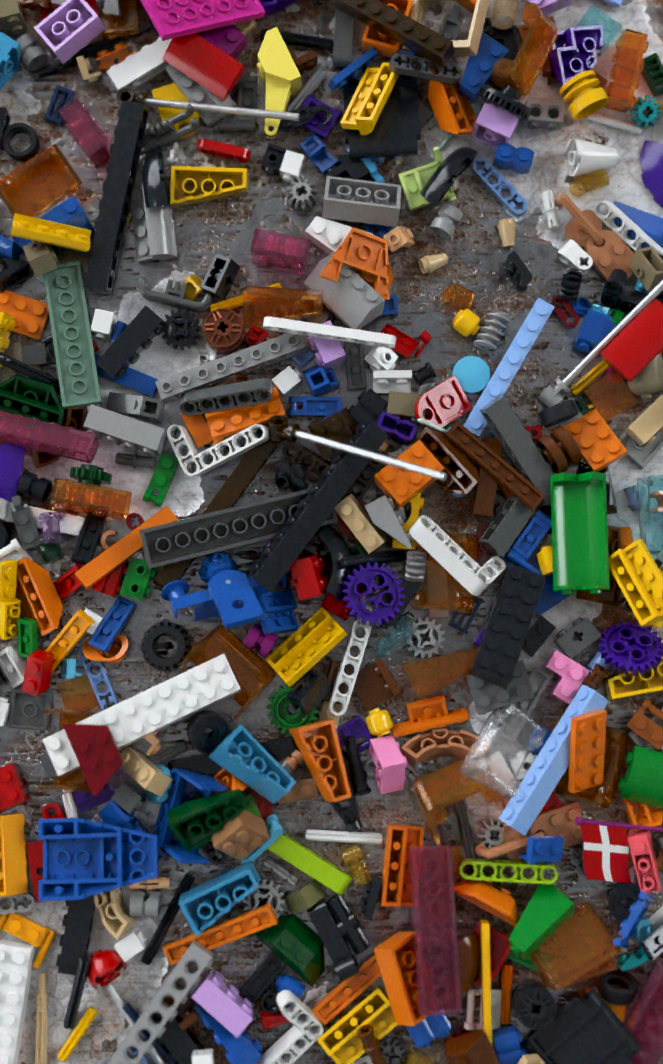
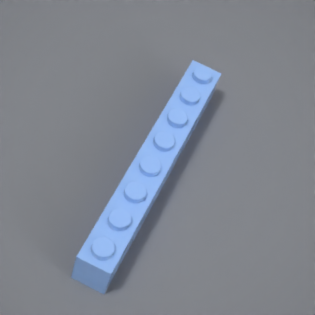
M539 297L463 425L477 438H479L487 424L479 410L497 397L504 395L554 309L553 305Z
M582 684L498 819L524 836L527 834L569 766L571 718L599 709L604 710L609 702L597 691Z

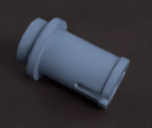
M636 485L624 488L629 503L628 508L631 511L642 508L641 504L643 501L639 499Z

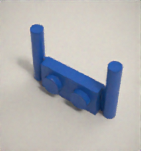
M538 510L506 557L520 567L541 575L542 572L529 564L527 559L550 527L552 528L551 518L541 510Z
M644 891L639 893V898L644 901L638 899L637 902L634 901L631 905L628 919H624L619 927L621 930L619 935L623 938H614L613 944L615 946L629 947L628 940L631 939L649 906L648 904L654 902L652 895Z

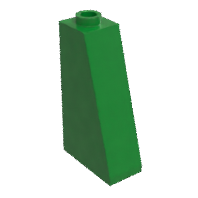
M539 884L509 937L510 951L516 957L520 956L525 961L574 913V903L554 885Z

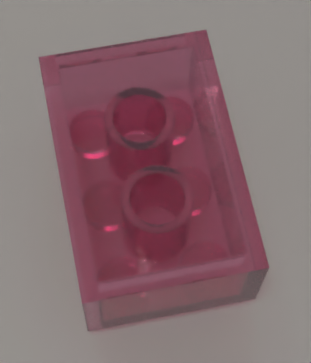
M76 98L58 110L65 126L94 167L97 169L108 162L111 158V140L106 132L103 133L96 118L91 116L87 105L84 102L80 103Z
M255 228L250 249L252 261L260 266L268 264L273 265L274 268L279 270L287 268L292 269L294 273H307L312 253V242L310 239Z

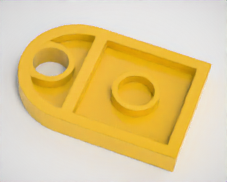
M175 83L151 90L154 99L188 102ZM157 107L162 121L185 111L183 109ZM194 111L191 117L175 124V131L179 130V127L183 124L190 125L192 118H196L200 125V117L197 112ZM198 128L195 131L178 139H186L191 137L196 133Z

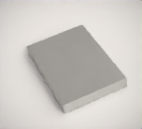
M650 402L643 409V411L637 416V418L652 404V402ZM658 430L654 434L656 438L649 445L645 443L641 447L625 431L618 439L627 450V455L625 456L640 469H644L662 448L663 431L660 432Z

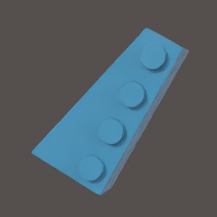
M0 32L1 90L21 69L20 43Z
M242 725L231 732L209 756L210 759L273 804L286 795L296 783Z
M252 861L181 894L178 903L196 937L208 926L210 927L220 916L231 910V907L237 902L243 900L259 887L260 876Z

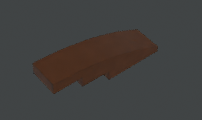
M484 436L482 442L501 457L502 445L499 440ZM478 466L480 481L475 486L472 515L492 518L498 482Z

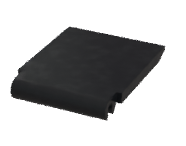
M398 77L370 134L361 135L359 130L345 129V144H349L350 159L418 155L417 140H421L417 77ZM361 79L347 80L348 83L343 87L344 114Z
M594 988L583 997H580L578 994L556 1013L554 1021L548 1027L537 1030L520 1044L522 1048L524 1047L527 1055L538 1054L546 1064H632L634 1062L632 1058L643 1050L642 1045Z

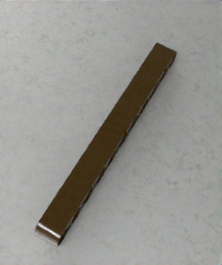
M269 438L266 442L249 450L202 514L234 507L281 442H276ZM197 557L164 565L153 583L163 589L168 583L181 580Z

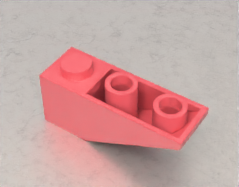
M630 829L627 839L640 890L646 893L661 891L650 830L635 832L634 829Z

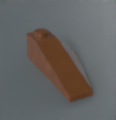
M608 525V551L610 556L618 549H621L620 528ZM609 569L610 590H602V594H590V591H577L576 598L618 606L621 589Z

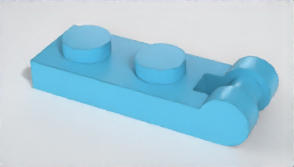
M273 814L266 818L265 825L269 839L244 858L242 864L256 860L283 834L284 831L282 826L278 824L279 819L277 815Z

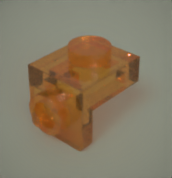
M459 284L448 285L444 290L442 303L452 304L462 310L470 309L475 293Z

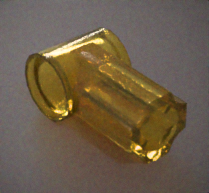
M604 169L587 175H578L570 185V193L575 197H581L585 193L609 185V176ZM576 183H580L583 189L578 188Z
M359 843L340 850L355 885L359 886L371 881Z

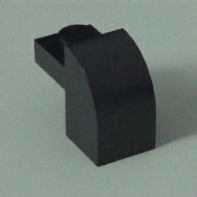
M349 154L338 157L339 166L331 167L326 174V178L327 176L347 177L349 179L365 181L370 178V171L361 159H350Z

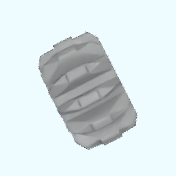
M298 178V183L291 181V186L286 188L288 192L286 199H289L290 206L295 204L296 210L302 206V210L305 211L306 205L311 208L313 206L312 202L317 201L315 196L317 195V189H314L315 184H308L309 180L307 178L304 182H301V178Z
M409 550L406 556L404 577L406 581L422 582L425 577L426 554L420 550Z
M490 817V824L485 820L482 821L485 828L478 826V830L483 833L477 834V838L482 839L480 844H487V849L491 848L492 845L495 847L503 844L501 831L506 823L501 825L500 819H497L494 823L493 817ZM492 830H494L495 832L496 830H498V832L496 833L497 837L495 839L493 837H491V839L489 838L491 836L490 832Z

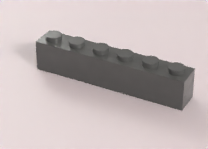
M504 396L497 397L479 411L518 472L546 495L540 505L548 506L551 503L550 475H554L552 473L553 468L548 462H545L541 449L533 443L531 433L524 429L523 421L512 410V404L509 399Z

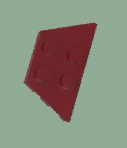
M64 724L63 727L91 793L95 797L124 763L108 725Z

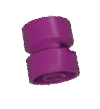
M255 623L242 644L251 650L255 648L257 654L266 658L275 645L278 636L274 634L264 635L262 626Z

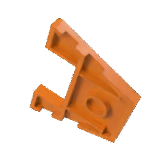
M354 227L351 228L319 277L335 283L338 281L342 265L376 277L373 289L385 301H389V277L387 276L388 240Z

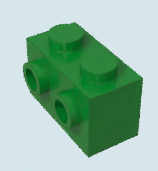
M131 557L120 594L145 601V598L150 596L151 587L149 585L151 579H155L157 569L155 567L149 569L146 561Z

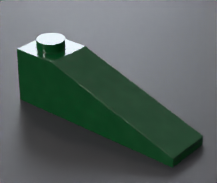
M240 789L188 801L168 810V826L189 853L206 845L216 832L219 833L223 830V826L227 822L234 820L250 805Z

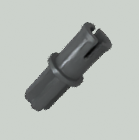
M117 453L115 462L116 464L133 466V468L153 469L154 457L139 456L137 453L135 455Z

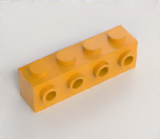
M23 813L0 814V896L8 897L27 893L28 878L26 876L27 858L25 857L26 839L24 837L25 819Z

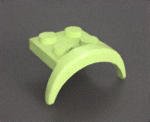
M438 147L433 149L435 162L398 174L410 211L430 205L420 192L443 162ZM452 186L442 200H456L457 197Z

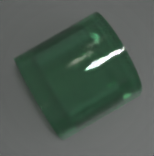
M54 538L43 542L42 545L37 547L46 565L64 556Z

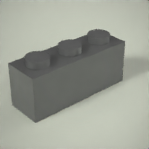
M509 496L478 542L492 555L504 557L509 552L513 542L520 536L524 526L529 523L535 511L532 512L515 496Z

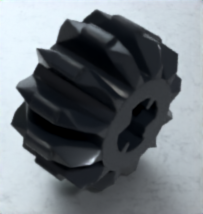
M566 268L564 270L558 294L560 298L568 301H575L577 299L583 276L581 270L576 268Z

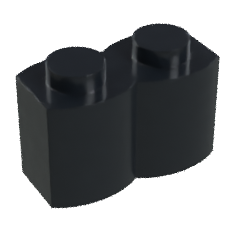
M372 389L364 390L357 398L360 400L356 406L352 405L348 412L358 426L365 420L374 422L388 402Z

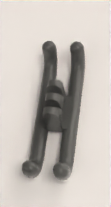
M187 104L184 112L146 129L144 139L154 135L158 140L142 146L140 154L148 153L152 149L161 147L195 131L199 125L196 118H192L190 125L177 131L174 128L175 124L193 115L194 107L191 104Z
M144 277L138 279L139 292L148 301L184 310L187 309L196 313L208 311L210 305L213 304V298L210 293H206L204 299L200 302L184 299L188 285L186 283H183L182 289L179 290L180 282L176 281L174 288H172L173 280L169 279L165 294L148 290V283Z

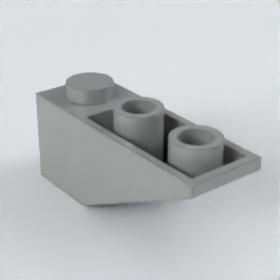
M383 495L364 505L376 526L409 549L412 548L410 543L413 542V539L408 531L404 532L402 528L404 522L400 514L395 515L393 511L395 504L391 497L387 498L386 495Z

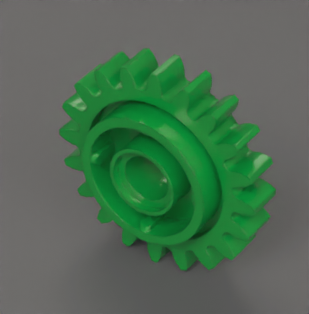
M287 684L285 685L286 689L281 685L278 686L280 693L275 690L272 692L275 698L269 697L268 700L272 704L266 706L267 709L272 710L267 714L268 717L273 716L270 724L276 722L275 730L282 727V734L289 729L313 723L311 720L317 721L319 718L314 714L320 713V709L314 708L306 716L299 707L298 713L292 714L288 709L291 702L287 698V694L293 687H289Z

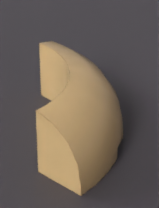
M121 888L94 895L95 906L98 908L103 919L101 920L102 923L117 940L122 938L133 927L137 919L130 917V912L123 900Z

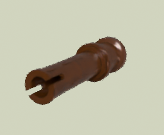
M596 663L593 671L584 678L583 685L596 691L599 689V684L602 680L608 677L610 673L605 667ZM567 704V705L563 708V711H564V712L567 710V708H568V706H569L570 704Z
M370 1024L361 1026L356 1034L363 1043L364 1052L369 1054L373 1064H386L380 1051V1041L374 1035L373 1026Z

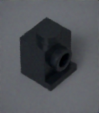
M268 143L261 168L268 175L274 176L275 174L279 176L286 149Z

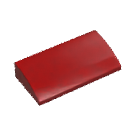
M197 33L173 38L163 56V60L223 101H225L245 71L243 64Z
M655 298L600 353L602 360L629 382L663 350V304Z

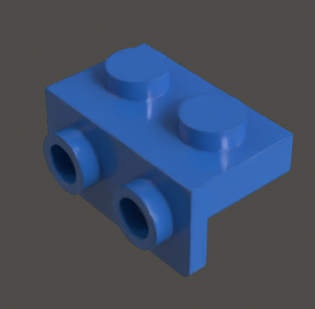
M560 835L528 836L526 852H519V857L532 865H536L537 862L553 864V861H561L564 837Z

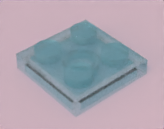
M591 5L576 27L603 25V47L599 50L598 54L601 57L620 31L622 25Z

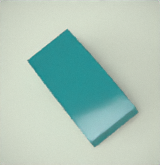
M639 946L636 955L630 950L627 953L623 952L619 956L616 965L622 971H627L643 964L648 960V957L642 947Z

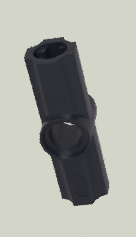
M340 894L331 897L326 901V905L335 918L339 931L343 937H346L356 955L364 952L370 947V944L362 932L361 925L355 914L349 910Z

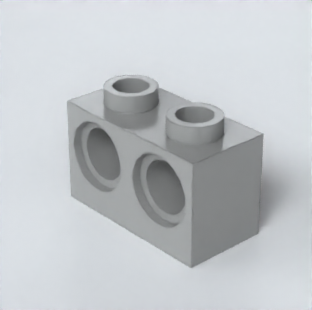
M527 98L525 106L532 109V112L537 113L538 117H533L530 114L527 121L523 120V127L533 130L538 128H546L549 131L560 130L563 124L564 101ZM549 114H554L557 118L553 119Z

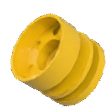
M594 70L584 71L576 75L559 89L560 95L564 97L565 104L571 103L568 110L574 121L584 119L596 113L609 101L603 87H598L600 81L596 78Z

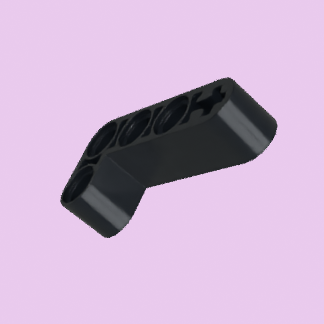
M614 269L604 285L601 302L609 308L629 314L647 294L625 286L627 273L622 269ZM655 297L659 302L663 304L662 299Z
M323 898L307 909V912L334 963L339 979L343 982L358 974L360 970L350 947L335 923L336 920Z

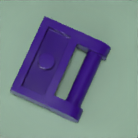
M309 94L302 107L324 105L331 110L332 120L328 125L324 126L323 123L327 120V117L318 113L302 128L327 140L335 124L340 119L342 111L333 109L315 99L314 95Z
M360 715L336 728L340 749L345 747L343 738L349 735L350 737L355 735L356 740L363 735L367 738L366 741L357 745L359 753L370 747V739H373Z

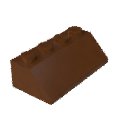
M484 1029L446 1040L447 1059L450 1064H501Z

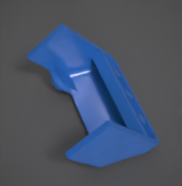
M173 768L170 771L172 786L167 792L169 796L161 803L153 834L158 835V846L181 864H208L209 860L199 853L200 847L189 853L185 850L168 826V810L185 803L188 795L192 792H199L203 797L213 796L216 791L228 792L229 788L213 777Z

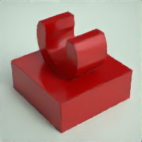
M252 324L243 342L250 346L265 342L269 333Z

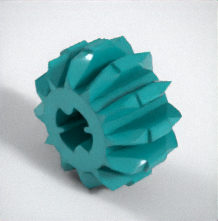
M645 95L644 101L641 97H638L639 104L632 103V106L636 108L635 110H630L631 114H635L631 120H637L636 126L638 127L642 124L643 128H647L648 122L651 126H654L653 119L659 121L660 117L656 115L663 112V110L657 109L661 106V103H655L656 97L650 99L649 95ZM647 107V109H650V112L646 113L645 116V114H642V111L646 110Z

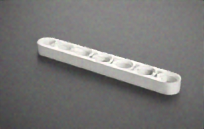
M603 200L596 205L595 214L618 234L635 251L636 249H641L642 243L646 242L663 257V248L612 202ZM601 205L608 207V214L601 212ZM615 217H619L622 220L621 227L615 225ZM629 230L635 231V239L629 238Z
M264 317L263 328L271 331L385 348H395L397 338L390 334L276 317Z
M362 597L360 602L365 601L367 597ZM366 602L365 609L369 610V612H372V604ZM362 618L357 621L354 619L329 700L328 710L334 716L343 715L348 708L372 626H369V621L362 625ZM358 627L363 628L365 631L363 638H358L355 634ZM352 646L359 648V654L356 657L350 654ZM347 664L352 665L354 668V672L351 675H347L344 672V667ZM341 683H345L348 686V691L345 694L340 693L338 690V686ZM337 701L343 706L339 713L333 710V704Z

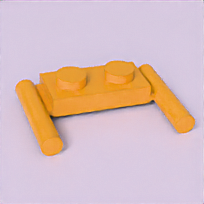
M20 913L0 914V932L3 928L4 931L37 948L40 947L32 964L33 968L39 969L57 932Z

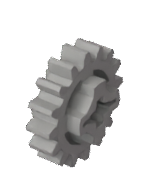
M419 617L417 619L418 623L411 621L412 627H406L409 633L404 634V637L408 638V641H405L404 644L410 645L408 651H415L413 656H417L420 653L422 659H424L425 654L432 658V652L437 655L439 654L437 648L443 649L440 643L446 641L445 638H441L445 631L439 630L442 625L436 626L435 619L429 622L428 617H425L424 621ZM420 625H427L425 630L420 631L416 629ZM429 629V632L427 633L429 641H424V643L421 644L422 638L420 637V634H425ZM433 630L437 633V640L433 638ZM412 635L416 637V647L412 642ZM425 645L433 646L428 651H422Z
M264 878L261 884L259 882V887L242 900L243 903H247L244 910L251 911L270 903L278 918L280 916L278 911L284 910L281 904H284L286 899L281 897L285 893L284 891H278L280 885L273 886L274 880L268 884L266 878ZM260 888H267V889H270V890H269V891H262ZM252 895L255 898L254 906L252 905ZM270 895L267 903L258 906L261 903L262 899H264L265 897L267 898ZM275 895L277 898V906H275V904L273 903V897Z

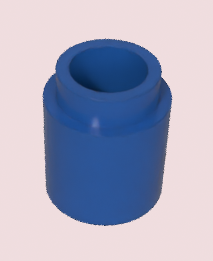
M287 973L284 976L280 974L275 983L277 992L289 990L299 999L305 990V986L302 985L301 981Z

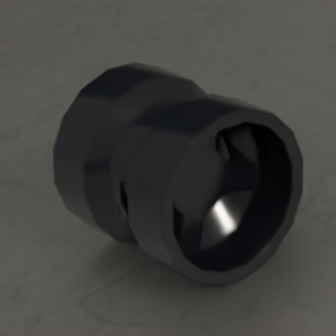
M275 988L267 989L262 996V1007L268 1013H274L279 1010V1006L275 1001L279 992Z

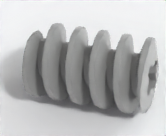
M489 310L490 313L486 315L487 320H484L480 333L476 336L478 340H474L473 343L478 349L488 353L491 352L490 349H497L493 344L494 342L500 343V340L497 338V336H503L500 329L506 330L507 328L503 322H510L504 314L495 310Z

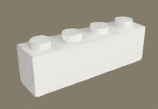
M159 37L156 42L151 45H145L136 54L127 56L123 62L111 66L106 72L115 89L118 91L122 87H128L134 90L165 71L164 66L168 63L163 60V56L172 39L162 41L161 37Z

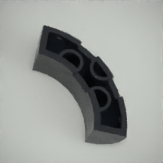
M162 147L150 150L142 162V181L146 208L168 205L165 178H161V174L165 173Z
M461 147L453 151L429 178L420 192L421 195L433 206L440 204L454 183L452 179H456L458 175L460 176L469 168L478 151L470 147Z
M328 524L317 535L318 541L326 547L333 560L332 577L326 587V592L343 605L345 601H342V599L346 597V594L341 593V591L347 589L343 583L350 582L346 577L348 575L353 576V567H341L340 559L343 556H350L351 553L342 536Z

